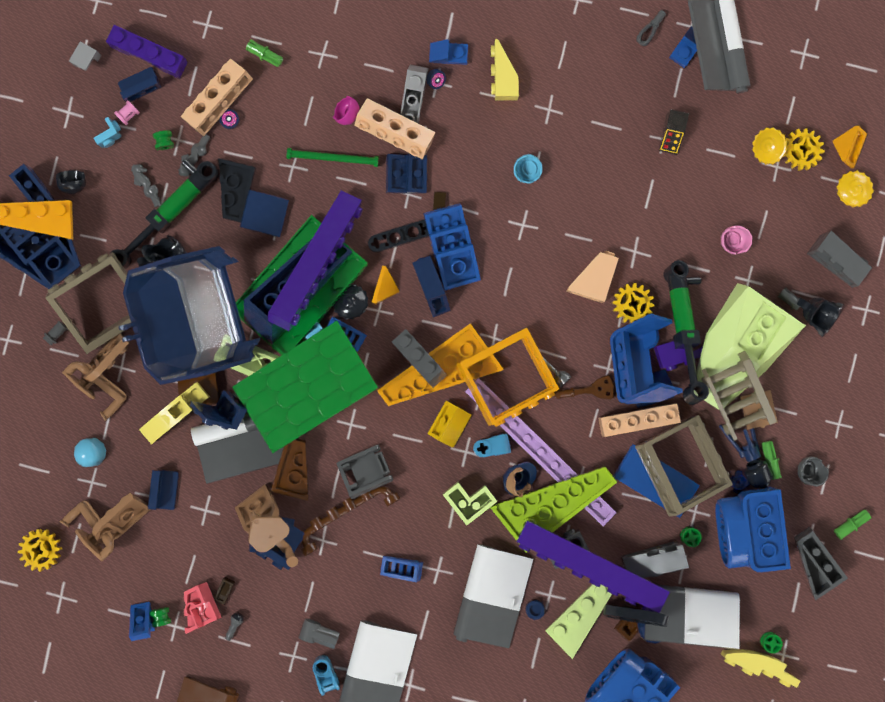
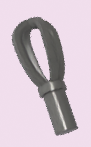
M660 10L656 17L637 36L636 41L641 46L648 45L653 38L660 22L666 16L663 10ZM653 27L649 38L646 41H642L641 36L644 32Z

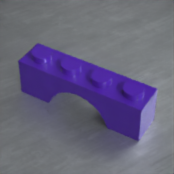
M113 25L106 40V43L111 48L128 56L140 58L178 79L181 78L188 63L184 56L116 25Z
M674 341L654 347L660 369L666 368V371L678 368L677 364L683 362L685 366L687 365L685 349H675ZM703 346L693 351L694 361L696 358H700Z

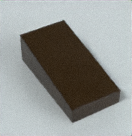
M434 192L433 210L444 208L446 193Z
M224 577L214 600L225 605L235 581Z

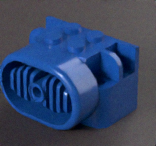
M773 487L757 490L751 489L739 493L736 497L720 498L717 500L715 514L722 560L727 568L749 567L756 572L791 569L780 489Z
M627 648L617 654L594 681L585 696V702H669L680 687L670 675L651 659L639 657L634 651Z

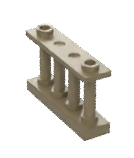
M745 351L738 353L740 361L737 362V365L710 377L707 371L703 369L704 377L701 378L702 382L710 388L725 421V424L722 426L726 435L731 434L734 441L737 440L734 430L762 418L763 420L767 419L770 425L777 422L753 364ZM738 372H746L747 377L744 378V381L716 392L713 386L714 383ZM747 387L749 389L753 388L754 393L751 394L752 396L723 408L720 399ZM753 403L760 404L761 408L758 409V412L730 423L727 415Z

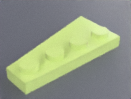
M591 584L545 630L572 659L612 595L607 592L608 587L602 584L600 587Z

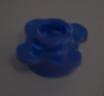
M739 470L735 471V475L730 478L733 484L732 488L737 494L741 493L750 484L748 479L743 476L742 471Z

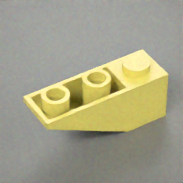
M495 39L494 45H491V57H494L495 64H491V76H495V83H491V95H495V100H518V75L499 40Z

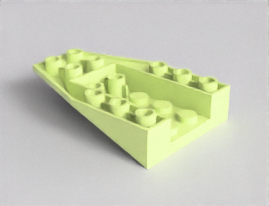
M737 283L706 334L696 370L698 381L702 382L701 378L704 377L703 369L707 371L710 377L737 365V362L740 361L738 353L743 351L749 356L759 378L806 325L749 286ZM742 371L714 383L713 386L716 392H719L744 381L747 374L746 372L742 373ZM708 388L709 395L704 401L719 410L711 390ZM745 389L720 399L723 408L729 405Z

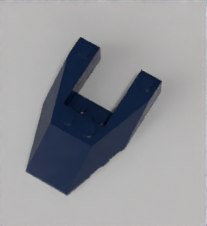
M26 164L21 165L9 175L29 202L55 201L41 179ZM0 225V258L46 288L50 289L53 285H58L67 276L81 267L71 239Z

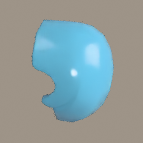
M526 154L517 158L514 164V175L517 180L523 183L537 181L542 174V163L538 157Z
M86 438L80 440L75 446L74 457L76 462L83 467L97 466L105 459L106 448L104 443L97 438Z

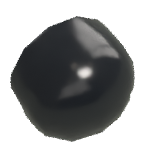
M69 170L57 173L56 184L58 189L67 194L81 192L86 186L84 172Z

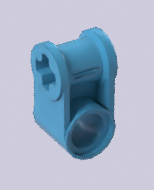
M508 433L477 441L473 446L474 453L479 457L511 453ZM480 443H483L484 446H487V449L484 451V454H482L481 451H477V448L480 447Z
M325 655L318 656L313 664V672L321 696L334 689L340 690V683L330 658ZM323 662L327 665V668L321 670L317 667V664Z

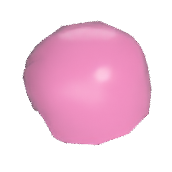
M731 226L722 233L721 245L730 254L744 253L752 245V235L748 229L742 226Z

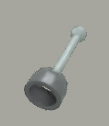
M543 357L548 368L555 373V382L562 387L571 376L566 371L558 372Z

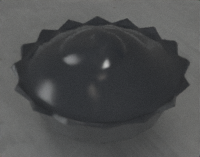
M356 284L350 285L333 305L334 312L345 320H353L356 317H360L368 307L369 298L366 291Z

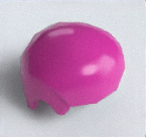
M346 96V98L338 102L333 116L336 122L341 125H350L355 122L360 110L358 102L350 96Z

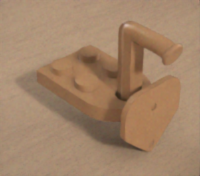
M122 332L110 339L89 364L77 361L72 362L62 372L89 398L95 399V394L90 388L95 383L115 399L103 412L100 411L105 421L126 400L125 392L102 375L105 369L108 370L114 365V359L128 349L127 345L129 342H123L122 338L125 335ZM77 369L82 372L81 379L72 375Z
M263 485L236 506L235 510L243 529L249 534V543L258 552H267L277 545L285 554L287 565L295 567L298 564V559L295 557L291 546L284 540L289 534V527L279 517V508L270 489Z
M129 493L114 508L108 510L102 518L99 517L88 501H82L59 522L70 527L69 524L82 513L93 529L92 533L89 534L79 528L75 530V533L81 542L100 561H103L112 553L114 540L123 535L151 509H148L147 502ZM99 543L105 544L106 547L102 549Z

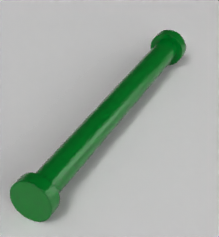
M287 148L286 155L287 159L302 158L374 165V167H378L379 156L376 155L375 157L298 151L292 150V148Z

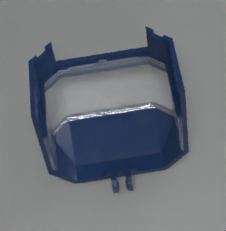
M220 246L168 257L128 270L123 296L131 323L119 326V330H127L133 327L135 335L124 336L122 340L126 342L136 339L144 369L160 385L212 374L250 362L254 354L252 352L255 345H258L260 338L246 341L226 270L227 265L239 261L234 257H229Z

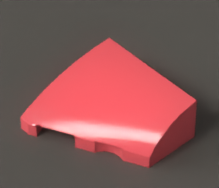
M207 582L184 592L186 604L184 616H187L188 627L185 628L186 634L222 618Z

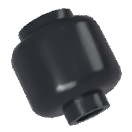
M756 459L747 463L744 474L750 485L760 489L768 487L773 479V473L767 462Z

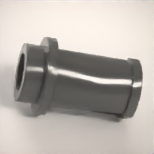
M786 287L778 295V298H781L791 306V310H798L800 307L797 305V302L801 297L798 298Z
M58 321L48 333H44L43 339L50 345L56 344V340L68 328Z

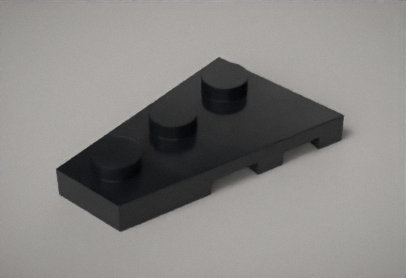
M218 158L223 219L241 223L248 191L251 190L256 168Z

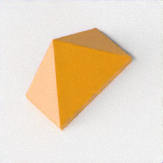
M854 126L833 140L841 160L853 169L867 136V133L860 126Z
M383 265L372 299V303L376 305L400 292L387 267Z

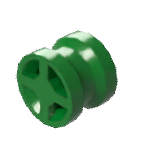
M171 131L153 133V138L156 140L155 150L174 148V143L171 141Z
M690 526L682 529L680 532L682 543L689 547H696L700 544L702 539L700 531Z
M169 607L150 611V616L153 617L152 627L172 623L171 618L168 617Z
M765 632L760 637V645L767 652L775 654L782 649L783 642L775 633Z

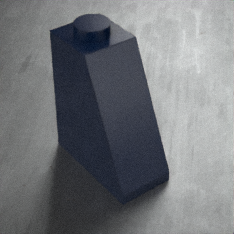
M422 257L412 262L432 316L436 317L451 311L431 257Z

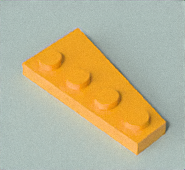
M72 201L0 203V225L73 240Z

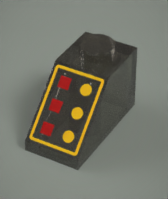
M670 109L666 115L658 151L674 155L678 154L685 134L689 113Z

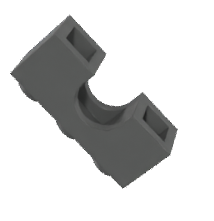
M406 329L392 341L433 388L447 376L444 370Z

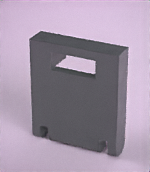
M375 445L336 463L351 499L393 481L392 475H389L391 472L382 451L375 454L381 450L379 445ZM351 469L357 483L350 485L345 473Z

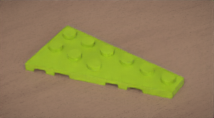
M604 466L526 493L523 497H515L495 504L490 508L517 541L526 520L550 532H554L615 485L617 480Z

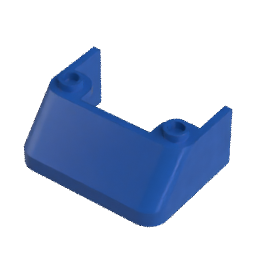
M649 314L612 333L610 346L619 402L625 404L661 402L683 392L682 388L666 385L661 382L654 383L649 349L655 347L659 341L658 330L672 324V319Z

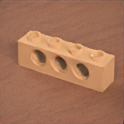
M229 59L217 75L210 80L205 89L198 94L193 103L185 109L181 117L201 135L205 136L253 78L245 69L232 59Z
M368 98L359 110L354 125L421 159L427 153L436 133Z
M677 404L662 405L598 418L602 437L681 423Z

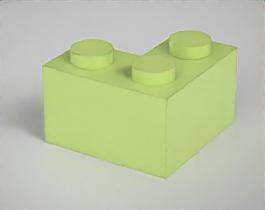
M456 482L443 493V496L466 525L470 524L497 502L485 485L469 496L460 483Z

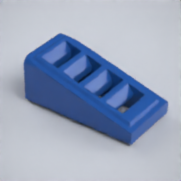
M332 317L327 326L338 321L341 328H346L344 331L346 336L349 331L353 332L349 338L351 343L356 334L359 335L355 346L352 345L358 352L367 335Z
M383 556L380 575L417 583L421 579L423 562ZM389 561L392 562L391 572H388ZM397 563L400 564L398 573H396ZM405 565H408L406 574H403ZM414 566V575H411L412 567Z

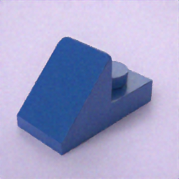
M692 26L669 57L683 68L687 66L697 51Z
M449 39L430 43L429 63L467 65L468 44L449 43Z
M150 602L131 605L129 638L131 641L151 638V631H155V627H152L153 617L150 616V611H152Z

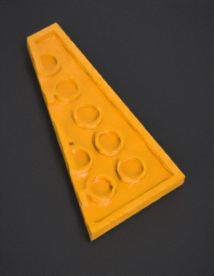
M470 323L428 353L447 374L434 388L412 365L377 391L385 403L391 406L464 383L465 380L456 364L488 347ZM493 354L467 368L472 379L504 370Z

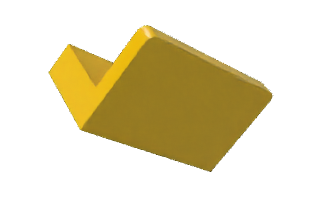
M445 401L427 434L453 448L468 423L471 414Z

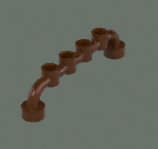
M380 486L362 494L355 500L354 498L346 499L342 502L344 504L343 507L337 509L336 506L326 512L328 516L323 519L320 516L310 521L311 526L303 532L302 544L304 548L301 549L303 555L307 556L318 549L315 542L310 543L309 541L311 534L319 531L378 494L386 496L384 502L387 507L400 500L397 492L393 494L387 487Z

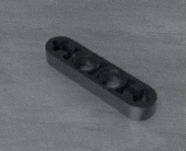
M425 219L371 236L368 240L370 250L378 253L429 237L428 230H424L425 235H422L419 226L423 224V228L427 227ZM411 227H415L419 231L418 235L414 238L408 235V230ZM392 233L400 235L398 243L390 241L389 237ZM386 235L389 246H385V243L379 245L380 248L376 249L375 246L371 245L374 243V239L383 241L384 238L382 236Z
M605 605L603 615L608 618L667 627L669 616L652 611Z

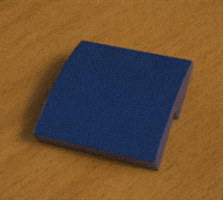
M411 154L386 155V193H427V155L423 159Z
M249 190L240 227L280 237L289 200Z

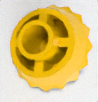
M766 127L764 130H760L752 142V151L755 153L754 157L758 158L759 162H763L765 165H773L776 162H780L787 151L785 135L774 127Z
M858 170L854 172L849 171L839 179L837 194L840 197V201L844 202L845 205L853 208L856 206L861 207L872 198V193L874 192L872 188L873 183L865 173H860Z

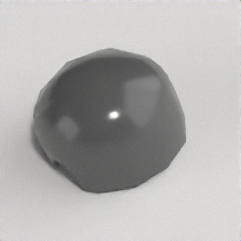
M808 456L803 458L797 466L798 477L806 485L818 487L823 485L828 479L829 469L817 457Z

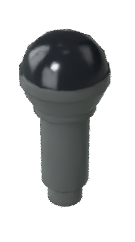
M236 612L231 616V624L226 633V640L230 641L237 628L244 622V616L241 613Z

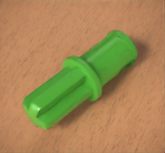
M252 39L248 42L246 50L260 57L261 61L265 60L276 67L282 64L283 57L270 51L269 47H264Z
M763 442L762 449L765 461L773 473L772 480L782 478L778 465L779 458L776 456L773 442Z
M862 510L851 519L847 518L845 523L833 531L842 540L854 530L858 531V528L869 521L871 516L866 510Z

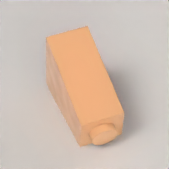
M609 251L600 252L572 282L566 292L604 303L619 258L614 257L615 254Z

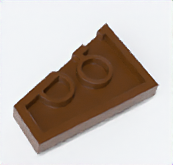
M296 439L283 447L271 492L308 501L305 440Z

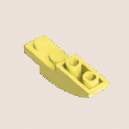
M196 382L139 430L153 444L194 410L190 406L191 401L203 403L210 396Z
M744 649L722 650L721 652L726 663L734 667L736 664L741 666V671L750 676L753 673L759 676L762 671L763 674L770 678H773V676L780 678L779 682L789 688L791 685L797 688L800 683L799 679L784 671L787 664L773 656Z

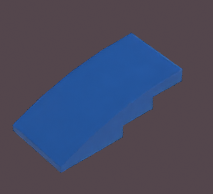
M459 203L423 213L444 291L480 281L476 256L468 226L465 222L462 205Z
M632 444L613 476L664 508L635 448L636 445ZM660 461L680 504L693 497L700 485Z

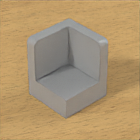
M80 41L69 62L75 67L86 71L93 60L98 62L102 55Z

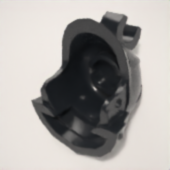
M167 235L166 238L161 239L155 245H143L141 251L144 257L138 258L137 262L139 267L168 257L185 254L186 250L177 239Z
M800 298L797 302V305L803 308L805 320L818 331L821 337L828 333L844 307L842 303L830 302L823 298H813L808 301Z

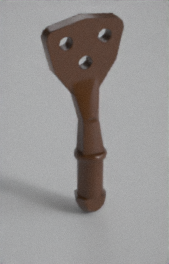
M606 375L597 379L591 386L583 389L557 390L554 397L560 399L580 394H592L601 399L611 400L613 398L614 386L611 377Z

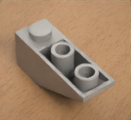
M409 65L400 115L418 123L428 68Z

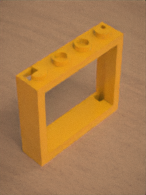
M528 328L456 364L488 426L495 425L497 427L505 423V418L509 416L514 418L522 414L521 410L528 406L531 409L539 404L538 400L542 398L547 400L555 395V391L559 390ZM522 340L547 388L492 417L467 368Z

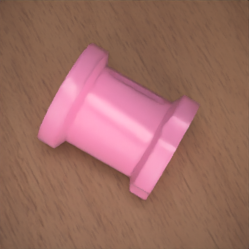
M128 100L122 109L114 112L125 125L128 124V121L135 114L138 115L140 113Z

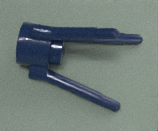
M719 425V428L739 452L741 458L745 457L746 461L750 462L761 457L754 428L750 429L753 442L747 429L743 430L747 444L742 446V450L731 435H726L723 426Z

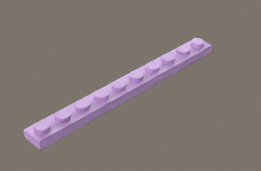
M479 378L475 381L492 417L509 409ZM468 388L465 392L475 401L470 389ZM518 416L505 418L506 422L500 426L557 482L578 476ZM600 496L585 507L602 526L616 514Z

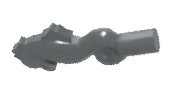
M208 135L202 136L200 142L192 146L190 156L188 154L181 156V162L188 159L193 165L196 164L198 155L204 156L206 154V145L211 137ZM181 163L180 169H178L179 175L189 176L190 172Z
M133 164L131 171L134 175V184L140 187L143 186L145 196L151 198L155 208L159 207L162 203L157 195L158 188L156 185H151L150 179L142 173L147 172V169L143 168V165Z

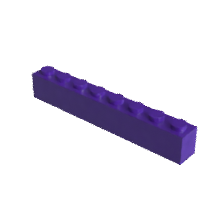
M342 190L340 191L269 310V322L290 331L293 325L296 326L301 317L299 315L302 309L306 310L310 302L308 298L311 294L314 295L319 286L318 281L320 278L324 279L328 271V264H332L336 258V250L342 248L346 239L344 238L346 233L350 234L354 226L353 221L355 218L358 219L363 210L361 208V199Z
M526 520L517 539L521 549L527 552L532 549L537 552V557L545 561L550 558L555 561V566L563 570L565 567L573 570V575L581 579L584 575L590 578L589 582L597 587H600L602 584L608 587L607 592L618 596L620 593L626 596L625 601L636 605V603L643 605L642 609L645 611L660 613L670 593L668 590Z

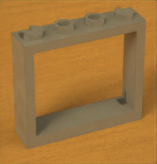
M113 252L109 255L106 253L97 258L98 261L93 265L91 263L86 264L80 269L82 272L77 275L73 273L64 279L65 282L61 285H53L47 290L48 293L45 297L86 354L125 331L119 330V326L131 323L129 315L86 341L56 298L109 264L112 265L125 284L127 271Z
M699 415L690 417L635 446L669 517L678 516L733 485L728 476L729 473L722 464V458L717 453L713 440L708 435L705 424L702 423ZM688 426L716 484L680 504L652 445Z

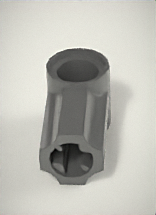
M305 619L299 639L308 643L316 642L334 649L340 632L321 626L317 621Z

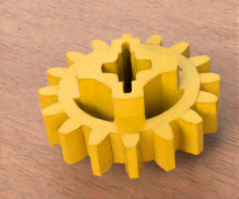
M805 128L801 133L800 129H797L795 134L791 132L788 135L789 138H786L787 151L784 157L788 159L785 163L791 162L792 169L798 166V171H801L803 167L809 170L811 166L815 167L818 165L816 161L822 160L819 154L825 152V150L820 149L824 142H818L820 135L814 137L815 131L808 133L807 128ZM800 138L798 144H792L795 139ZM813 155L812 159L806 162L808 156Z
M633 283L632 288H630L629 284L625 285V290L619 288L620 294H614L617 301H612V304L616 305L613 312L618 311L619 313L616 318L623 317V323L629 320V323H632L634 320L646 316V314H652L653 312L649 308L654 307V304L650 303L653 296L648 297L647 295L650 290L643 291L644 286L641 285L637 288L636 283ZM634 292L641 294L643 297L636 296ZM626 294V300L623 304H621V299L623 295ZM631 299L633 302H637L635 309L633 306H629ZM643 304H645V309L642 312V314H640V308ZM623 311L630 312L633 317L626 315Z
M37 529L36 533L30 531L29 536L25 535L22 537L25 542L19 543V546L23 548L18 553L23 554L20 561H26L25 567L31 565L32 571L38 567V571L41 572L44 570V567L48 570L51 568V564L55 565L58 563L55 558L61 557L57 552L62 547L57 546L60 539L54 540L55 533L49 535V530H44L42 533V529ZM40 537L36 543H31L34 538ZM44 557L49 558L46 562L41 563Z

